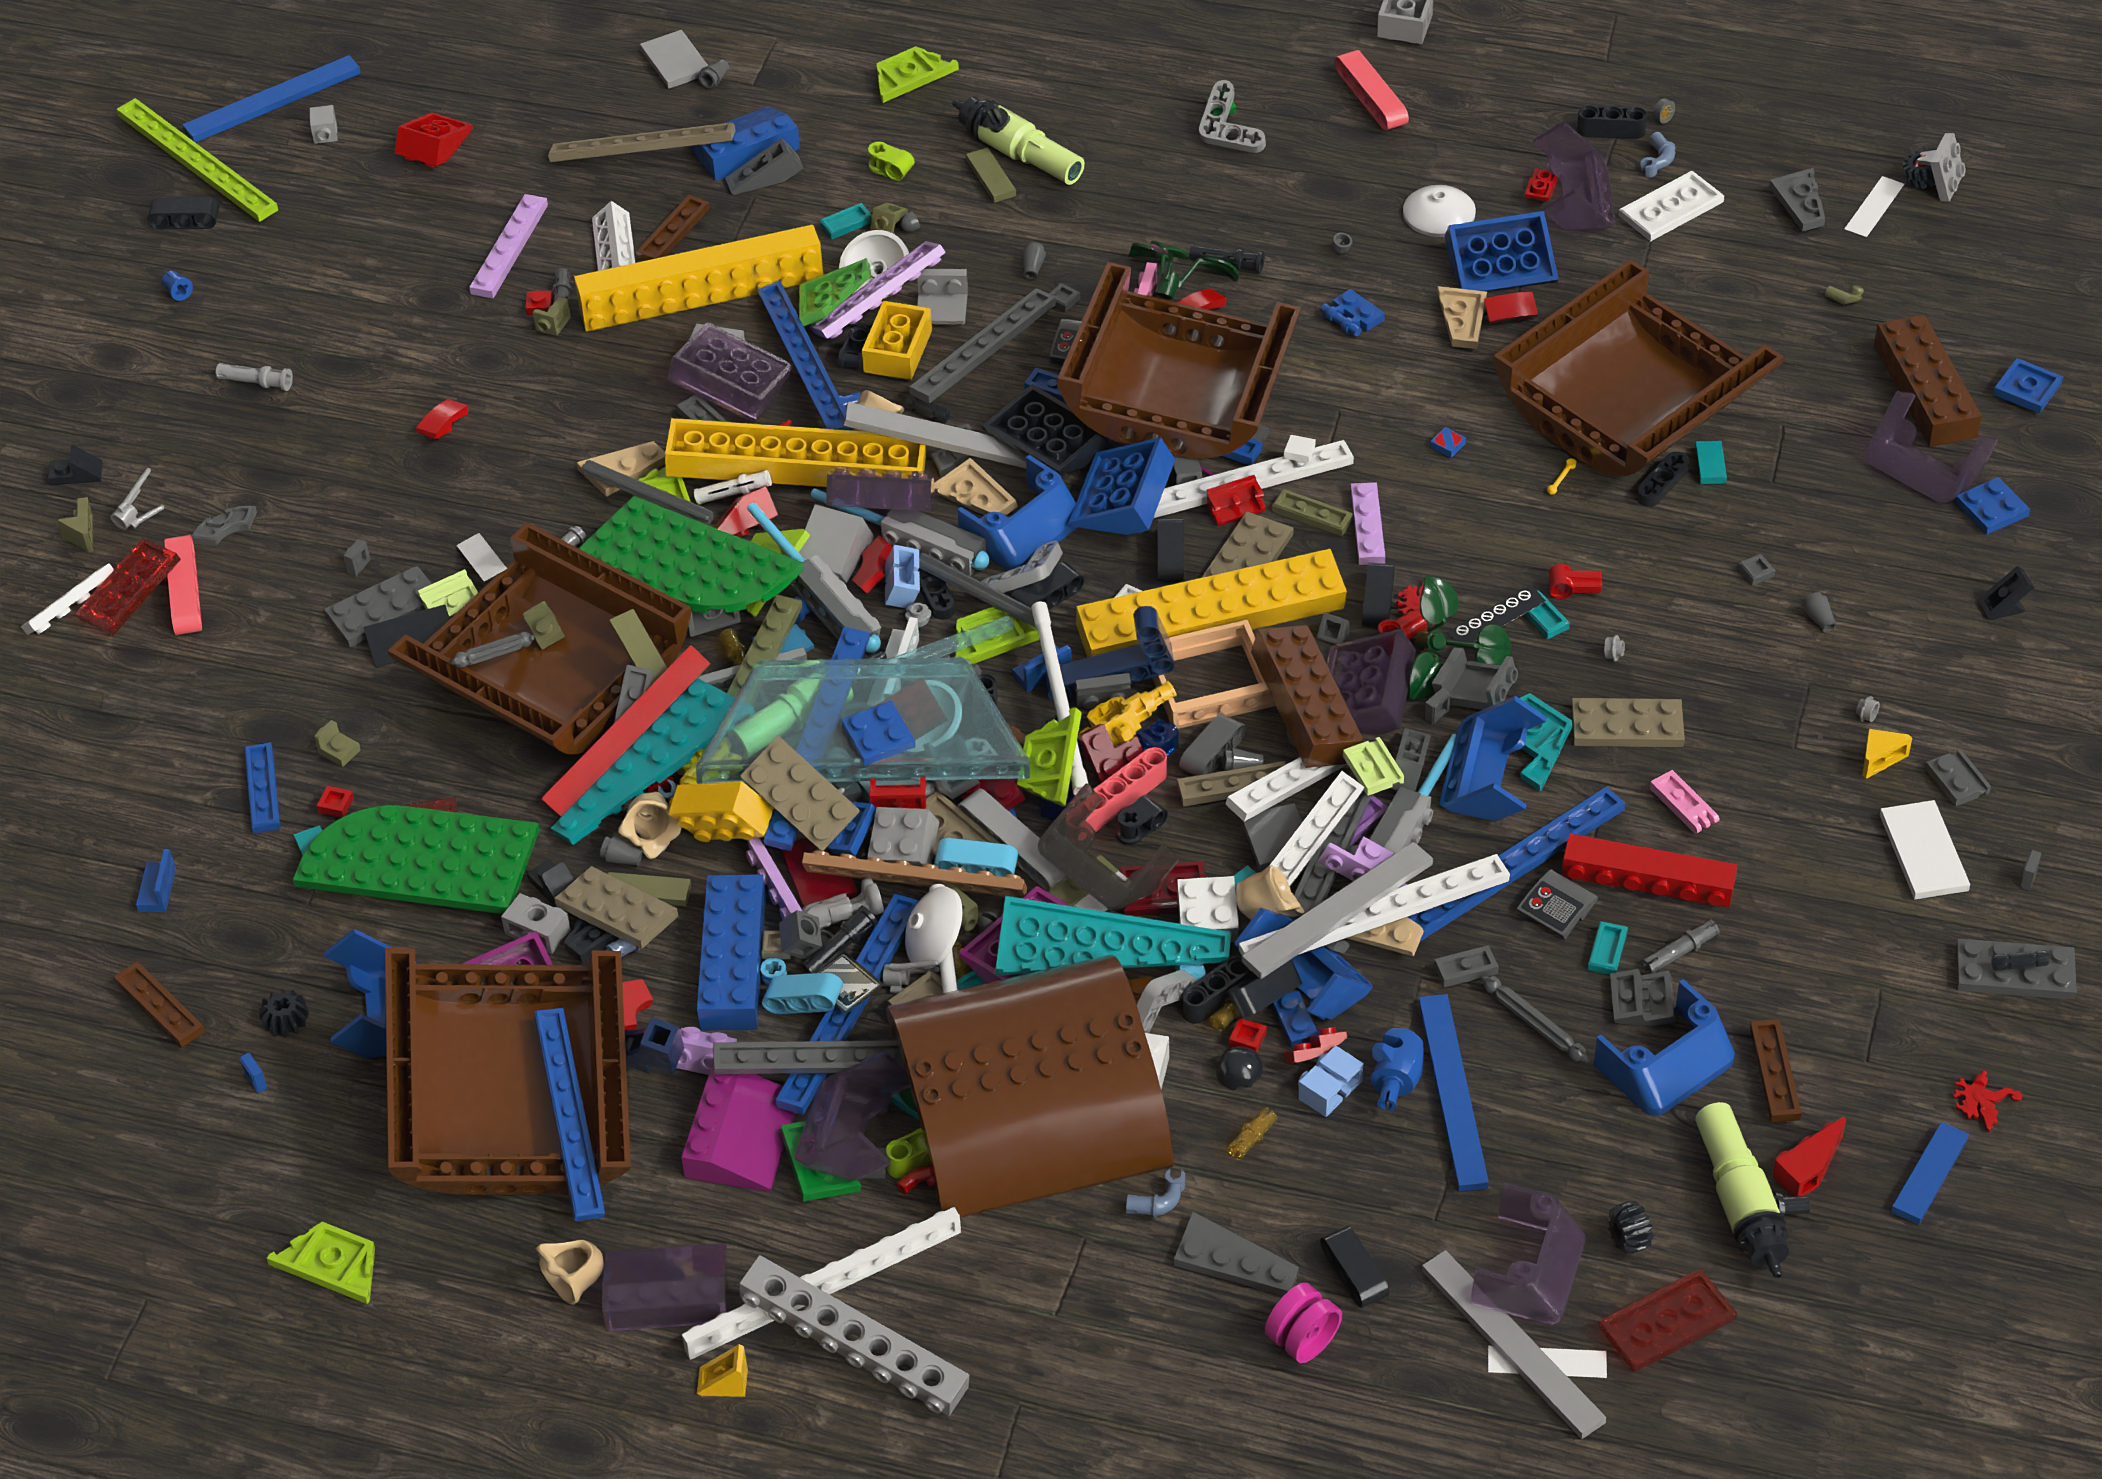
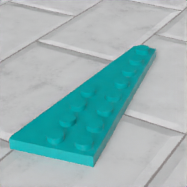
M697 678L551 827L553 833L574 845L598 828L601 820L606 816L616 815L623 810L621 806L634 796L637 797L644 794L643 790L655 781L658 784L689 763L693 754L705 748L708 749L714 745L713 740L725 731L731 733L736 729L734 726L746 716L753 717L755 712L752 706Z
M1005 896L995 975L1029 974L1112 954L1119 960L1122 968L1223 963L1229 958L1231 932Z

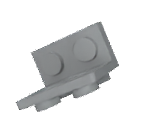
M967 269L921 270L922 274L917 278V306L931 308L932 324H965L968 298Z

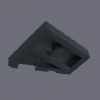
M579 918L574 930L569 933L564 941L566 951L584 963L590 959L592 950L602 951L608 944L616 941L619 937Z

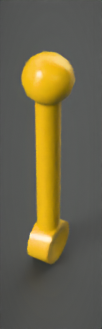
M1568 459L1565 469L1553 485L1548 486L1547 492L1550 495H1554L1557 492L1558 485L1569 470L1576 468L1577 462L1575 459Z

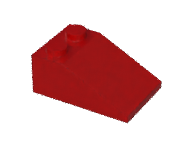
M431 112L398 126L395 153L402 155L404 159L409 161L418 160L424 162V165L428 167H438V165L450 159L471 132L473 125Z

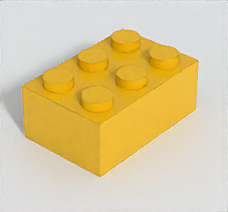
M883 301L862 349L864 372L912 380L932 332L931 308Z
M742 781L677 785L668 815L675 819L680 827L690 831L694 838L701 842L719 839L730 841L731 839L738 838L752 840L756 837H765L774 808Z

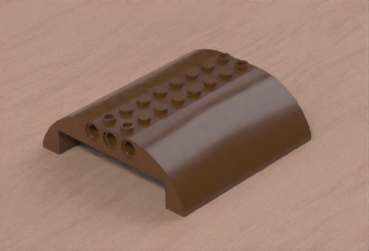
M1632 259L1625 262L1493 355V362L1500 382L1509 399L1526 421L1547 439L1586 465L1613 476H1628L1638 472L1780 367L1784 362L1783 355L1765 344L1746 357L1647 294L1649 270Z
M1107 262L1057 378L1058 388L1068 407L1084 424L1109 439L1130 445L1161 437L1172 455L1193 459L1214 458L1231 453L1242 447L1258 431L1301 307L1276 302L1269 324L1130 292L1128 289L1131 267Z
M527 522L510 537L514 560L506 567V570L500 572L424 644L405 634L388 650V655L398 663L565 754L584 753L613 725L626 665H632L609 625V620L634 609L665 665L669 668L675 662L685 640L692 610L690 606ZM545 601L556 616L565 637L542 650L522 614L533 606ZM521 632H528L534 636V640H532L531 645L528 647H521L519 650L474 665H468L465 668H459L451 662L458 652H465L467 649L514 634L518 635Z
M385 948L388 1171L394 1177L404 1183L424 1190L458 1195H544L568 1192L534 1021V1011L558 1008L564 1009L599 1185L612 1181L630 1170L621 951L592 950L588 966L415 964V948Z
M1113 954L885 1007L892 1036H897L936 1180V1198L940 1211H946L954 1207L960 1218L1173 1167L1169 1125L1156 1068L1129 981L1119 960Z

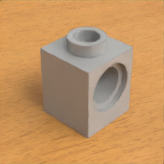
M333 105L310 108V126L314 144L338 141L337 121Z

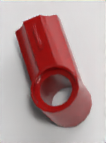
M1556 564L1549 569L1550 595L1556 599H1566L1573 593H1601V571H1575L1566 564Z
M1416 609L1396 620L1382 621L1378 626L1377 650L1384 655H1394L1399 652L1402 643L1416 636L1420 630H1426L1427 622L1423 619L1421 613Z

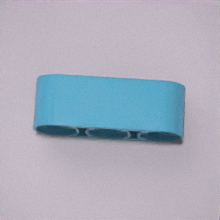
M944 838L939 841L934 865L938 869L949 870L951 867H958L966 870L968 873L977 874V871H988L993 873V876L1004 877L1005 874H1014L1019 853L1016 848L1006 844Z
M831 973L775 976L768 986L762 1000V1005L767 1011L774 1014L831 1011L843 988V982L838 976Z

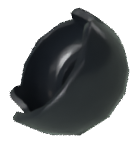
M1244 1046L1231 1047L1220 1057L1216 1068V1076L1220 1083L1230 1090H1236L1242 1085H1247L1250 1088L1261 1077L1263 1063L1258 1053L1252 1048Z

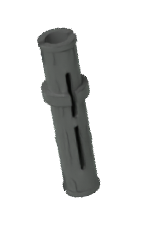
M1708 919L1695 929L1684 931L1682 937L1647 958L1642 959L1641 966L1643 970L1650 968L1646 971V974L1655 973L1688 952H1696L1703 943L1719 935L1720 931L1717 924L1711 927L1714 921Z

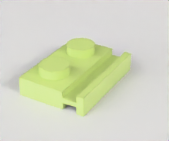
M462 570L418 590V596L421 598L425 609L445 604L450 619L478 594L471 579L467 576L466 570Z
M1377 737L1376 741L1371 743L1366 741L1343 750L1345 761L1359 783L1364 786L1367 796L1393 787L1394 783H1404L1402 771L1380 737Z

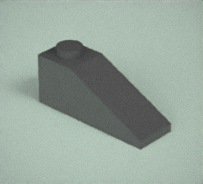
M781 138L725 177L731 193L736 195L785 182L804 169L795 150Z
M1408 728L1404 729L1395 760L1404 775V783L1400 784L1397 782L1393 784V787H1390L1396 793L1400 786L1416 791L1431 735Z

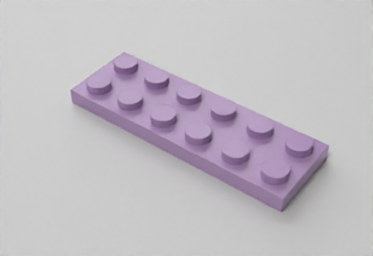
M925 241L848 297L832 313L823 318L821 322L814 325L811 324L809 328L813 334L826 339L837 337L843 332L842 328L848 323L854 324L863 317L861 314L866 310L877 308L882 303L881 299L888 294L892 296L902 289L901 285L907 280L913 281L922 274L921 270L927 266L932 267L941 260L940 256L946 252L940 244Z

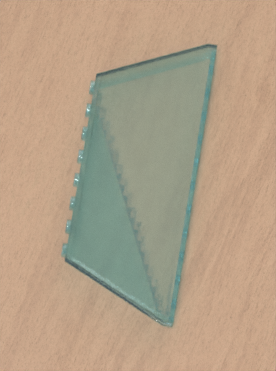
M962 657L762 660L753 666L696 765L697 784L734 781L746 783L740 777L742 773L777 736H780L829 782L870 781V778H876V781L920 780V776H926V780L1030 778L1029 758L971 663ZM893 701L915 740V748L864 766L842 727V719Z

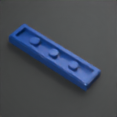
M272 743L246 746L244 750L253 834L281 829Z
M1941 1122L1895 1201L1891 1213L1920 1225L1967 1143L1968 1133Z

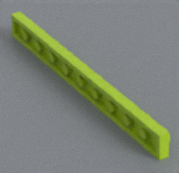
M136 98L117 108L118 116L257 221L260 222L278 211L276 202Z

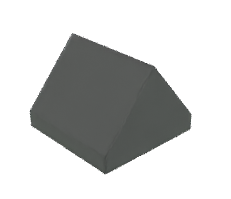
M1323 613L1316 638L1342 646L1350 632L1349 620Z

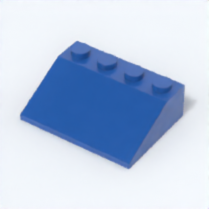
M769 106L725 122L734 123L736 131L732 141L689 146L715 181L727 177L781 138L795 151L800 149L797 125L788 114Z
M1544 211L1449 225L1444 237L1448 256L1460 289L1489 292L1559 280Z
M1162 438L1096 452L1068 522L1070 526L1124 535L1142 533L1149 530L1175 462L1174 456Z

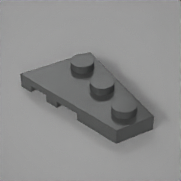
M1814 168L1771 179L1769 188L1802 232L1824 226L1825 223L1822 202L1818 195V185L1814 178Z

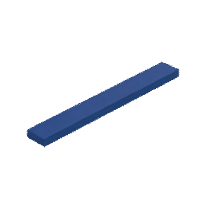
M348 55L183 124L184 131L196 143L361 74L360 67Z
M1448 994L1419 997L1422 1022L1458 1191L1488 1189L1489 1181Z
M564 1009L534 1011L535 1027L574 1221L604 1218L605 1210Z

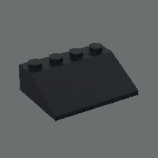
M1034 385L1029 386L982 425L984 431L1026 456L1031 455L1059 475L1091 466L1096 452L1110 449L1109 438L1097 433L1084 424L1067 404Z

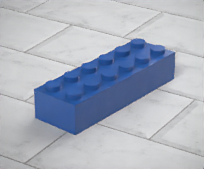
M763 874L707 875L697 1001L700 1031L758 1030L761 951L766 905Z

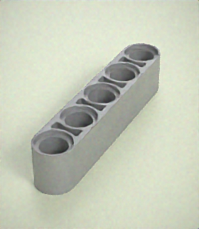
M977 789L958 804V808L1000 844L1016 848L1019 853L1016 865L1044 890L1049 891L1071 874L1068 864L1062 857L985 790Z

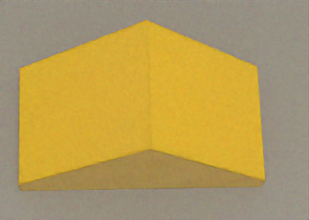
M1869 729L1862 776L1867 779L1908 757L1912 737L1908 734Z
M738 1344L700 1367L697 1394L701 1396L745 1397L748 1369L744 1346Z

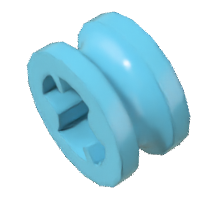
M769 958L761 964V978L768 986L773 977L787 975L786 965L779 958Z

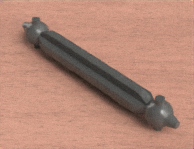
M521 632L518 635L514 634L467 649L465 652H458L451 662L459 668H465L468 665H474L519 650L521 647H528L531 645L532 640H534V636L528 632Z
M1483 975L1481 977L1484 988L1491 995L1495 994L1498 1001L1560 1050L1568 1052L1572 1060L1575 1062H1589L1590 1059L1586 1055V1049L1580 1043L1575 1044L1570 1035L1512 989L1501 986L1500 980L1495 976L1487 977Z

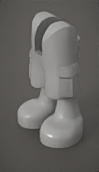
M867 877L861 882V893L859 896L849 900L846 893L839 894L826 900L808 904L803 907L802 911L819 917L820 929L831 926V924L849 921L859 912L858 908L861 905L865 906L873 915L884 913V908L877 884L873 883L871 877Z

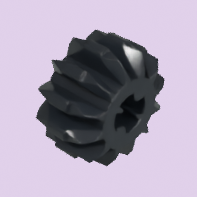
M281 989L279 994L270 992V999H262L259 1017L262 1020L263 1028L266 1031H270L274 1037L282 1033L286 1038L289 1032L298 1034V1027H306V1019L309 1018L308 1006H306L303 996L297 995L294 989L288 993Z
M1627 1201L1609 1209V1216H1607L1608 1230L1611 1232V1239H1614L1618 1249L1627 1254L1639 1252L1651 1246L1652 1239L1654 1238V1234L1651 1231L1653 1225L1650 1223L1649 1215H1646L1645 1208L1642 1205L1640 1206L1636 1201Z

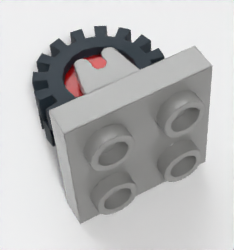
M1945 133L1937 150L1935 147H1931L1930 150L1927 147L1923 148L1921 152L1916 150L1915 154H1909V158H1905V163H1903L1909 185L1911 187L1914 185V188L1921 186L1922 189L1926 188L1927 185H1930V188L1936 185L1940 202L1951 200L1954 192L1957 191L1961 178L1965 175V164L1961 161L1960 145L1956 142L1955 134Z

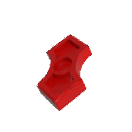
M880 535L861 553L863 556L862 566L852 579L865 593H868L885 576L884 565L892 550V546Z
M643 979L622 982L625 1030L636 1029L637 1022L635 1016L640 1011L652 1006L653 998Z

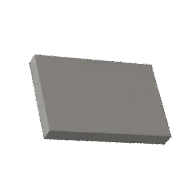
M682 30L640 44L641 52L668 89L698 79L700 70L708 66Z

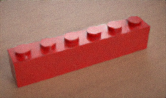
M1569 834L1563 859L1562 876L1574 880H1583L1601 885H1610L1628 890H1637L1660 896L1664 895L1730 908L1738 864Z

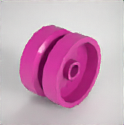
M1300 1283L1289 1290L1275 1305L1266 1322L1265 1335L1279 1347L1285 1346V1351L1297 1362L1306 1363L1321 1353L1333 1339L1342 1321V1311L1330 1300L1322 1299L1319 1291L1309 1283Z

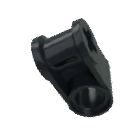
M857 325L850 329L846 341L839 352V368L850 367L858 369L859 372H864L862 349L870 333V329L867 326Z
M1148 795L1139 797L1136 802L1118 814V823L1120 825L1117 832L1118 840L1125 845L1137 844L1165 823L1168 811Z

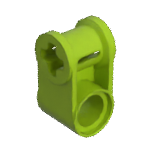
M874 142L868 147V154L871 156L869 161L870 171L889 177L894 181H901L915 163L913 156L909 152L887 145L884 142Z
M921 1128L909 1135L891 1141L886 1147V1169L888 1174L894 1178H903L913 1169L931 1165Z

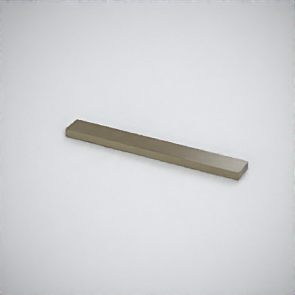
M724 123L555 143L552 145L548 157L550 162L726 142L732 141L736 129L734 123Z

